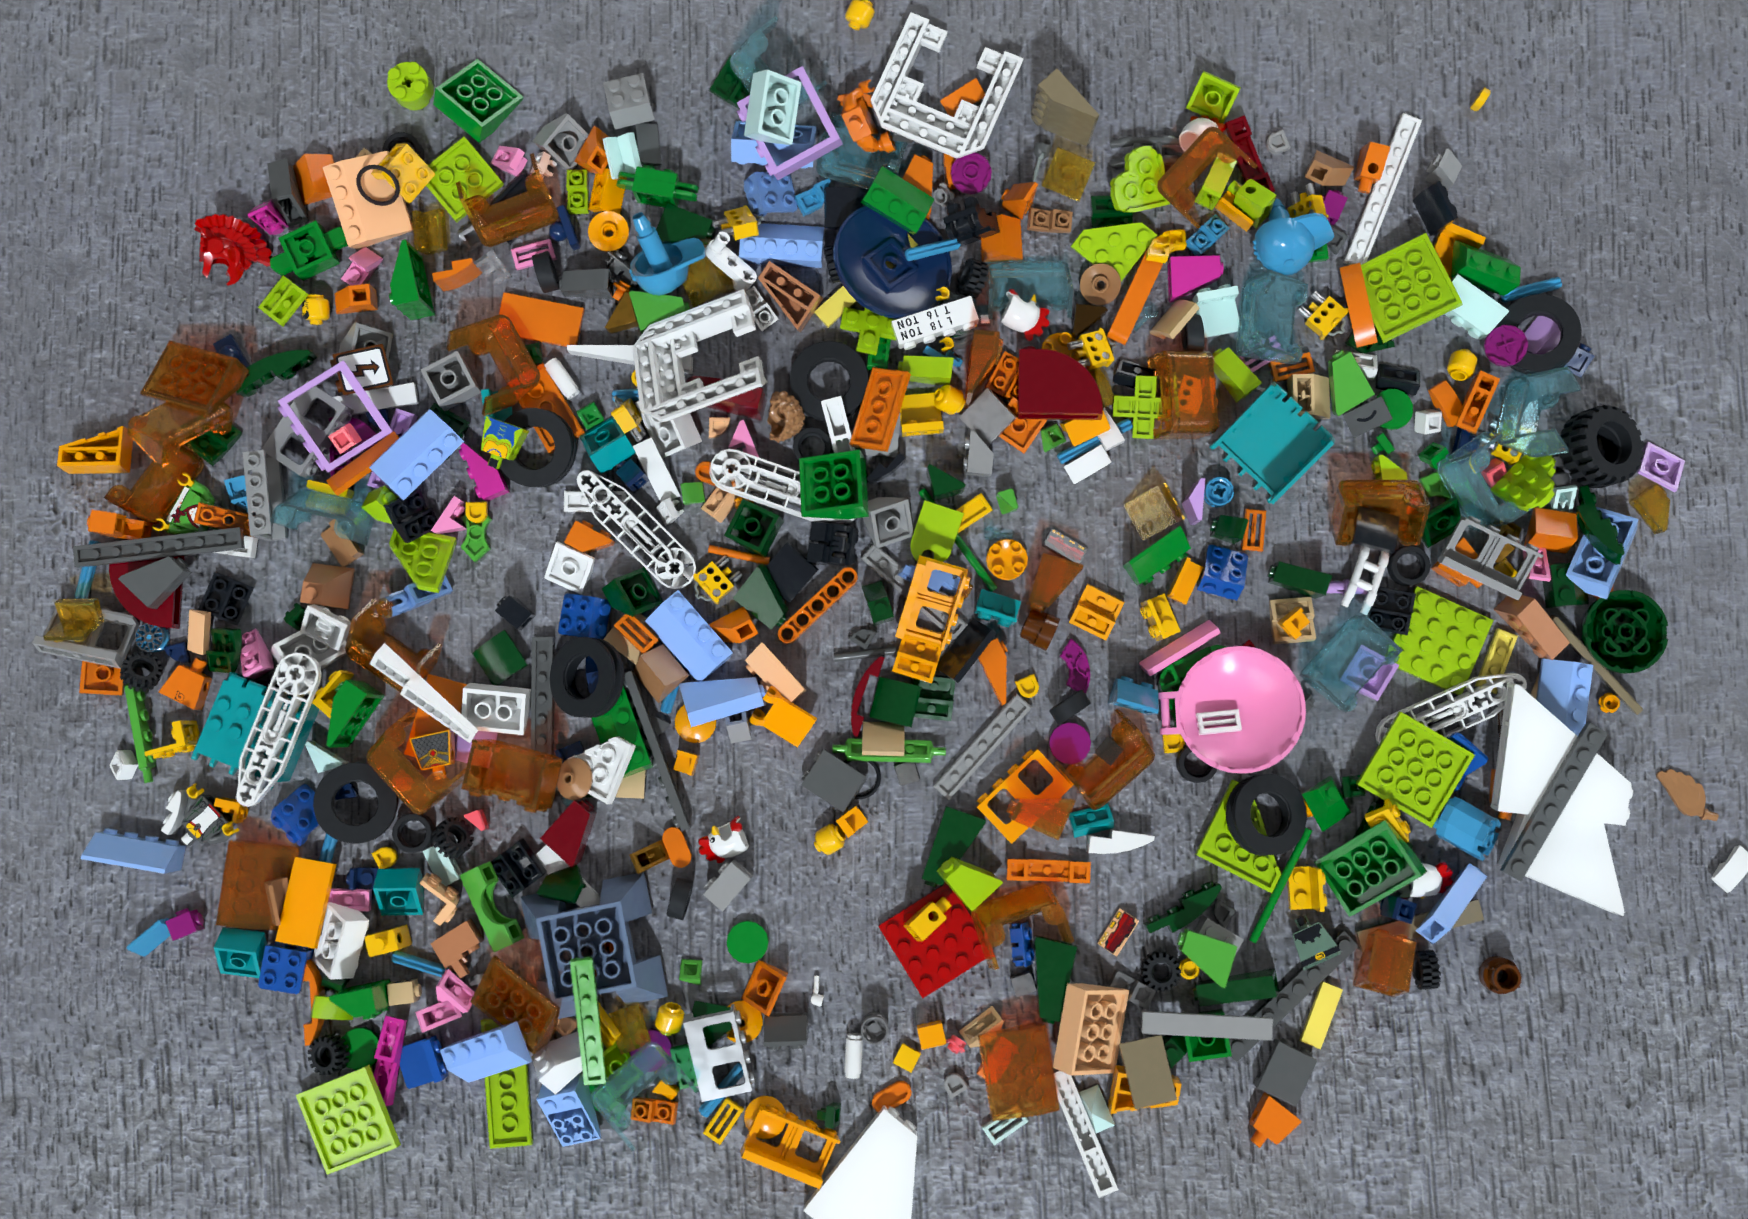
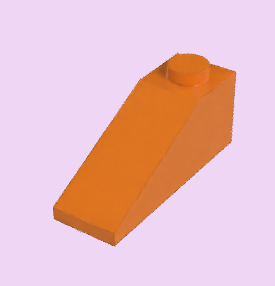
M1038 183L1013 184L1010 190L1007 188L1001 197L1003 200L1002 208L1022 220L1033 204Z
M1480 370L1473 378L1456 423L1457 427L1473 434L1477 433L1500 378Z
M998 638L988 644L978 657V660L1002 706L1006 704L1007 657L1005 653L1008 651L1004 642H999Z

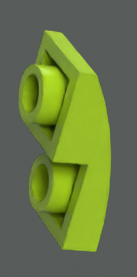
M587 169L567 170L568 214H589Z
M314 996L311 1018L353 1020V1016L332 1003L328 996Z

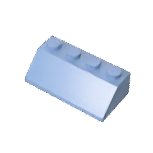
M736 121L731 138V162H737L738 164L757 163L758 165L765 166L767 164L765 157L761 158L755 148L758 146L757 141L744 136L746 121ZM795 125L792 145L765 142L775 164L780 165L815 146L817 126ZM814 161L801 168L813 167Z
M761 223L758 226V236L740 239L739 258L746 264L767 265L770 261L778 266L822 268L825 227Z
M429 409L369 468L398 497L405 500L464 441Z
M1596 507L1597 510H1601L1603 519L1610 518L1611 524L1617 528L1618 543H1622L1624 547V555L1621 557V562L1615 565L1606 559L1583 535L1566 576L1585 593L1607 599L1635 536L1639 519Z
M679 590L666 599L645 620L646 624L697 682L706 679L730 659L733 654Z
M1541 659L1536 700L1578 736L1586 723L1593 665L1572 661Z
M104 828L102 832H95L81 855L83 860L165 874L182 869L186 845L179 844L178 840L166 839V842L158 841L159 837L146 835L145 838L138 837V833L125 832L123 835L118 834L116 829Z
M517 1021L456 1041L440 1049L447 1070L468 1083L532 1062Z

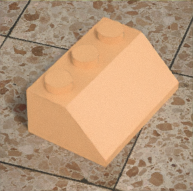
M763 642L745 659L748 663L745 667L753 676L757 673L761 677L760 684L766 690L770 686H774L782 697L792 703L806 691Z

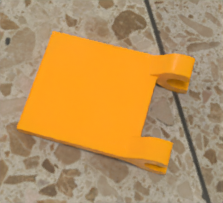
M770 686L763 700L773 704L766 715L761 709L756 708L748 721L753 725L764 726L798 748L817 718L782 697L778 689Z

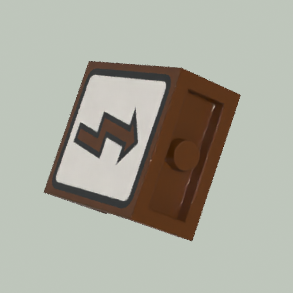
M383 344L332 354L333 359L330 360L331 367L344 360L365 391L394 385ZM339 371L337 373L339 380H335L338 392H343V396L355 393L342 372Z

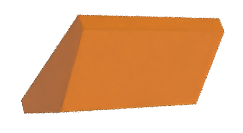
M1013 396L1007 407L1017 418L999 437L1025 454L1048 419H1018V399Z
M82 661L79 693L123 696L124 684L123 680L120 679L121 669Z

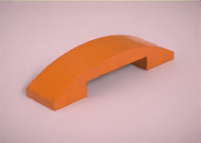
M1356 263L1340 267L1356 347L1359 348L1378 343L1361 264Z
M1007 859L1006 880L1090 884L1091 862Z
M311 958L306 962L303 981H309L312 1011L314 996L326 995L324 986H321V974ZM312 1018V1021L304 1024L305 1046L311 1045L319 1037L324 1019Z

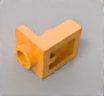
M227 797L215 798L214 806L220 807L222 812L233 813L232 821L234 823H242L246 819L248 807L241 805L237 799Z

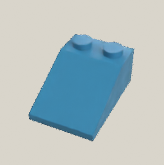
M1121 676V679L1117 678L1114 680L1108 703L1147 715L1158 714V690L1153 689L1152 684L1141 682V685L1133 683V679Z

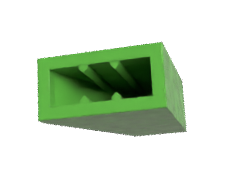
M639 291L629 292L642 334L650 324L690 310L689 303H684L682 297L658 296Z
M1343 350L1332 355L1333 359L1328 361L1331 409L1336 416H1340L1375 395L1351 351Z
M1184 928L1183 933L1180 932L1177 939L1178 949L1216 984L1225 988L1238 946Z

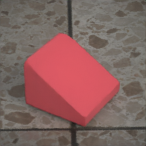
M351 423L328 436L340 454L362 441Z
M1497 458L1479 467L1480 473L1490 488L1507 473L1504 462Z
M482 809L463 815L479 830L489 829Z

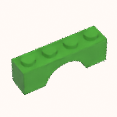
M491 861L460 875L463 886L468 893L471 904L476 911L493 952L525 938L517 919L502 915L495 906L493 891L499 879Z

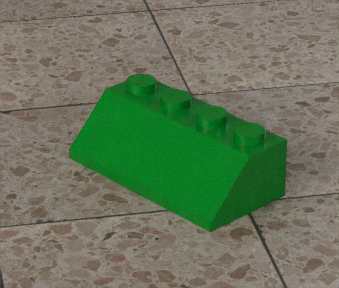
M623 686L622 693L614 707L604 715L592 718L600 744L608 742L611 738L620 737L636 746L623 776L625 778L653 767L635 713L630 705L628 693Z

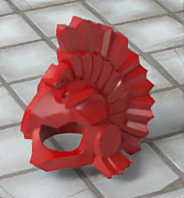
M224 213L196 219L194 230L201 233L199 256L200 262H203L202 274L206 278H208L211 272L212 265L218 263L225 264L228 267L226 275L229 276L230 280L226 283L227 286L233 285L240 280L243 272L250 269L251 261L259 262L267 267L270 266L269 257L272 252L269 248H266V242L260 239L262 234L257 231V227H251L249 223L236 219L233 215L227 216Z

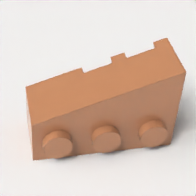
M769 261L758 279L799 332H802L823 300V297Z
M1507 595L1494 608L1504 621L1533 649L1532 651L1539 658L1544 657L1553 660L1570 643L1535 598L1521 595L1520 599L1516 600Z

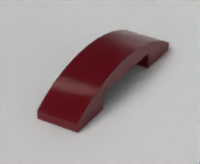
M1245 115L1226 122L1230 146L1245 183L1248 179H1252L1274 192L1275 190L1268 172H1264L1250 137L1252 132Z
M880 656L869 666L855 691L851 709V725L853 735L856 737L859 735L864 717L857 715L869 677L871 675L878 678L885 657Z

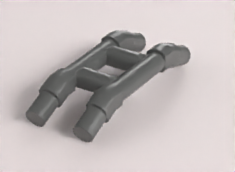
M1174 135L1123 137L1110 140V147L1113 149L1133 146V149L1141 145H1154V150L1162 156V145H1180L1179 137ZM1175 155L1162 156L1164 165H1184L1185 163L1184 157H1177ZM1125 157L1111 160L1112 168L1125 167Z

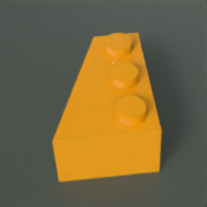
M124 426L117 427V430L108 433L102 432L98 436L89 439L83 438L61 445L58 450L57 466L68 474L130 473L134 434Z
M1115 1065L1108 1100L1110 1114L1126 1110L1136 1111L1133 1106L1125 1068L1120 1065ZM1171 1075L1177 1100L1149 1106L1150 1108L1178 1105L1182 1085L1178 1076Z

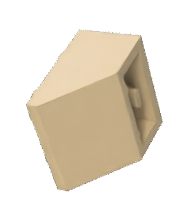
M1292 374L1287 379L1288 399L1292 397L1303 407L1298 415L1301 416L1307 411L1315 419H1330L1329 378L1316 374Z

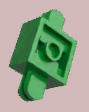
M647 165L636 167L635 174L619 172L618 178L620 180H617L616 184L621 189L632 190L637 203L665 208L667 203L678 207L680 199L696 201L697 194L695 193L699 191V187L694 184L680 182L675 171L670 169H663V171L655 170L654 167Z
M315 220L279 237L284 252L270 259V266L273 271L281 276L294 271L295 275L304 281L340 264L335 251L348 246L343 229L336 227L326 232L324 227Z

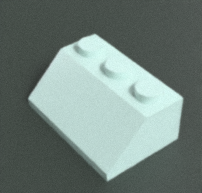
M768 69L753 73L744 136L761 142L792 145L802 82Z
M1457 274L1451 281L1463 305L1443 315L1449 317L1454 325L1466 329L1471 337L1481 340L1497 326L1509 310Z

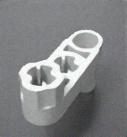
M719 232L717 237L706 246V256L733 279V288L736 291L744 289L746 292L756 281V272L726 247V244L730 241L729 235L726 232Z

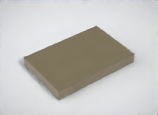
M1162 1035L1119 1044L1135 1110L1177 1100Z

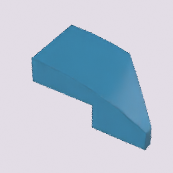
M829 178L814 184L812 189L795 196L794 199L803 216L822 208L824 188L829 187L831 181Z
M926 346L922 353V356L954 358L953 367H960L963 362L962 359L954 356L951 350H948L946 355H943Z
M245 475L224 480L231 500L230 503L238 505L248 512Z

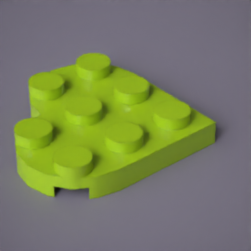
M1139 146L1130 153H1127L1124 158L1125 171L1118 174L1110 182L1111 199L1115 210L1133 213L1169 205L1165 167L1161 154H1157L1151 146Z
M1531 448L1490 490L1494 495L1520 510L1529 511V509L1537 506L1542 508L1550 502L1555 494L1553 492L1555 483L1551 477L1556 471L1554 469L1556 460L1548 451Z

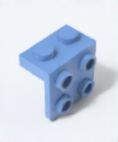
M754 172L744 180V191L747 195L748 208L752 214L764 216L767 213H785L797 210L790 174L777 180L774 174L770 176L768 172Z

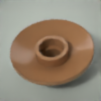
M1107 264L1090 266L1085 270L1080 279V291L1083 297L1094 305H1106L1112 302L1118 296L1121 289V279L1118 272ZM1099 281H1104V288H1098Z
M570 758L563 762L558 769L556 777L557 788L560 794L568 800H579L586 796L593 781L590 766L580 758Z

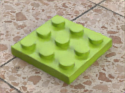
M465 136L428 165L435 173V176L426 186L457 223L504 185Z

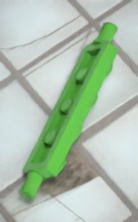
M127 684L124 688L138 767L143 772L144 783L154 782L151 769L156 767L155 762L157 759H153V756H145L144 753L145 751L153 750L151 742L153 734L148 726L149 713L145 709L144 703L146 695L142 688L137 692L135 687L129 689V684Z
M848 738L845 745L833 744V753H845L847 761L931 763L933 755L946 756V747H933L930 740H904V756L862 755V739Z

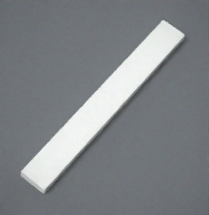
M1402 113L1389 145L1390 150L1381 179L1373 185L1343 263L1347 265L1360 263L1362 265L1367 262L1422 122L1421 119Z

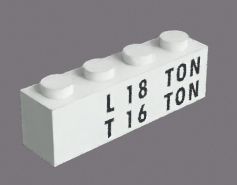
M968 296L894 320L891 326L899 349L909 350L916 347L917 343L923 341L924 344L935 341L936 337L942 335L944 337L956 334L955 331L971 330L976 327L975 325L978 324L979 318L972 297Z

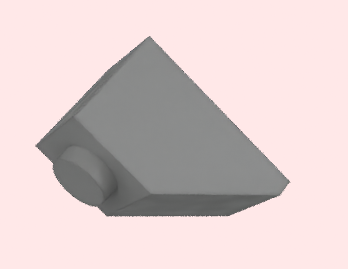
M747 711L725 717L731 743L752 740Z

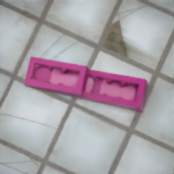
M385 1016L374 1057L377 1059L373 1075L385 1106L393 1105L407 1022V1020L391 1016Z

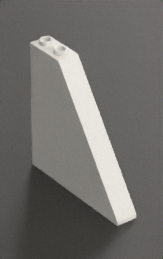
M1507 682L1491 808L1500 812L1532 815L1578 736L1520 685ZM1596 754L1559 818L1626 826V821L1630 816L1628 808L1629 799L1633 795L1632 783L1600 755Z
M1517 813L1497 865H1503L1531 815ZM1558 818L1525 877L1613 914L1623 916L1625 911L1604 823Z
M883 1105L881 1110L874 1116L826 1176L820 1189L817 1188L806 1201L803 1211L813 1219H911L917 1147L916 1126L909 1120H902L899 1117L900 1113L892 1106L887 1109Z

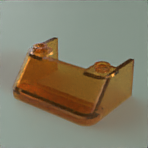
M1209 127L1160 178L1157 188L1166 200L1197 229H1200L1202 224L1188 212L1195 203V196L1188 187L1216 157L1224 163H1232L1241 155L1254 169L1258 165L1220 129Z
M534 153L530 154L535 173L527 176L525 180L528 191L491 206L483 196L476 195L468 198L460 181L456 182L459 199L483 245L487 247L499 245L548 226L558 219L557 208Z
M495 315L449 331L448 351L468 345L470 351L475 355L482 356L490 353L507 386L500 388L498 393L485 397L482 410L483 416L515 405L538 385L540 372L507 316Z
M373 598L352 618L345 651L353 661L401 693L402 686L370 665L374 654L385 643L418 675L426 680L427 675L430 674L437 664L442 644L438 643L432 650L423 648L416 653L385 632V619L381 615L374 613L377 600Z
M412 708L386 729L368 750L366 759L372 769L413 813L424 814L466 780L469 769L466 767L451 780L440 772H435L426 779L398 749L406 739L404 728L415 719L416 711Z
M1118 708L1115 710V713L1121 722L1112 729L1111 736L1114 741L1088 764L1082 767L1079 763H1075L1065 769L1058 761L1054 763L1065 779L1093 810L1103 807L1144 771L1155 758L1153 750L1139 728Z
M1036 883L982 902L973 912L971 911V917L990 969H999L992 948L1001 945L1005 939L1003 925L1042 912L1043 918L1048 924L1058 926L1063 942H1074L1064 909L1047 884Z

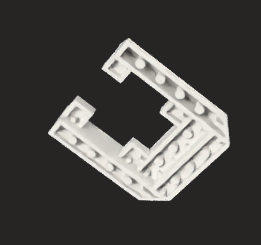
M910 12L870 101L881 127L956 159L984 149L1024 58L1007 51L1001 54L985 47L977 64V69L994 76L981 106L979 107L961 100L955 116L947 115L917 102L924 84L908 78V75L921 46L940 52L948 31L929 24V19Z
M744 289L650 324L632 347L640 411L665 422L767 383L759 356L739 363L740 374L704 387L700 378L685 382L682 357L698 352V341L732 328L736 337L756 330L754 323L756 318Z

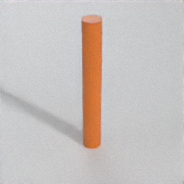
M709 545L708 553L725 555L759 564L763 563L764 565H768L770 562V557H762L757 554L715 545Z

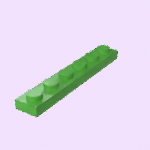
M593 957L573 958L570 960L584 1085L604 1084L607 1081Z

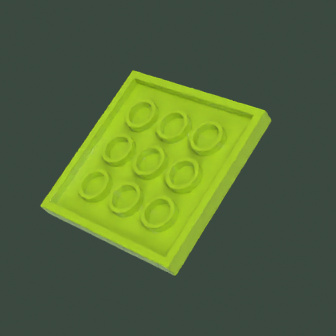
M1427 233L1361 265L1373 323L1383 343L1463 305Z
M1414 587L1413 592L1416 593L1408 635L1394 633L1385 658L1398 664L1399 670L1447 690L1469 679L1494 620L1423 588ZM1465 686L1451 693L1457 696L1461 695Z
M1399 711L1356 784L1382 800L1389 799L1392 805L1396 804L1398 809L1432 828L1475 755Z
M370 1065L296 1095L327 1175L401 1145Z

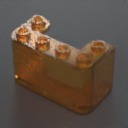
M1161 351L1148 357V368H1155L1154 376L1160 377L1163 415L1158 417V421H1161L1159 428L1153 429L1154 439H1199L1215 433L1219 428L1220 421L1217 413L1218 399L1215 389L1214 357L1211 352Z
M1342 480L1339 482L1330 520V528L1336 545L1348 546L1353 544L1351 543L1355 528L1353 525L1358 506L1399 516L1397 540L1405 546L1420 545L1430 509L1429 500L1421 483L1415 480Z
M473 739L462 789L469 791V795L481 797L482 795L492 796V794L498 795V799L503 801L516 800V804L524 806V810L536 813L537 810L546 812L553 805L563 758L499 740Z

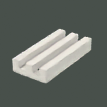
M1239 709L1196 714L1199 735L1242 730ZM1235 715V718L1233 719L1213 720L1204 722L1202 719L1210 717ZM1236 723V726L1204 729V726Z

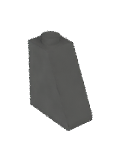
M285 158L267 163L271 198L288 226L309 221L295 172L289 160Z
M609 269L563 271L562 277L559 278V290L566 297L614 300L615 286L613 283L615 278Z
M168 556L124 574L118 579L148 608L157 609L192 572L187 568L188 564L183 559Z

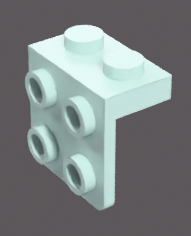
M1231 284L1219 286L1216 290L1204 288L1199 290L1192 299L1200 308L1195 315H1200L1202 318L1205 338L1235 333L1240 330L1241 326L1235 298L1239 294L1238 286L1231 287Z

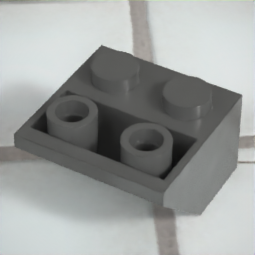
M808 1012L770 1013V1016H764V1047H769V1050L782 1049V1046H790V1049H801L803 1045H807Z

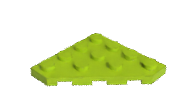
M1231 780L1195 855L1272 893L1281 876L1274 855H1255L1244 850L1233 839L1228 829L1226 805L1230 793L1239 783ZM1254 799L1251 806L1253 826L1259 833L1267 836L1260 811Z

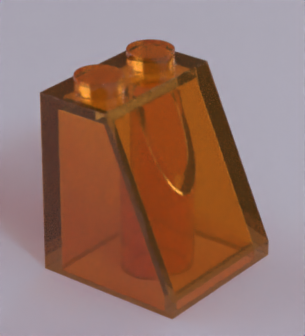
M1043 553L1039 557L1025 604L1029 605L1030 610L1033 609L1038 612L1046 610L1079 574L1084 565Z
M1067 797L1016 798L1015 801H1010L1006 812L1009 813L1008 818L1059 840L1075 800Z
M1376 929V931L1369 933L1353 986L1391 997L1408 993L1416 942L1409 940L1408 936L1389 935L1388 931Z

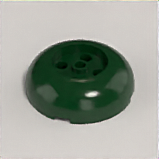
M1617 590L1610 592L1607 599L1599 597L1591 604L1584 615L1581 634L1584 646L1595 661L1604 668L1617 673H1636L1654 665L1664 653L1668 643L1666 628L1668 623L1660 606L1649 596L1634 590ZM1620 614H1623L1624 620L1622 622H1619L1617 620V617H1619ZM1604 628L1609 629L1608 636L1604 634ZM1635 628L1637 630V637H1634ZM1618 643H1623V651H1621V647L1617 645Z

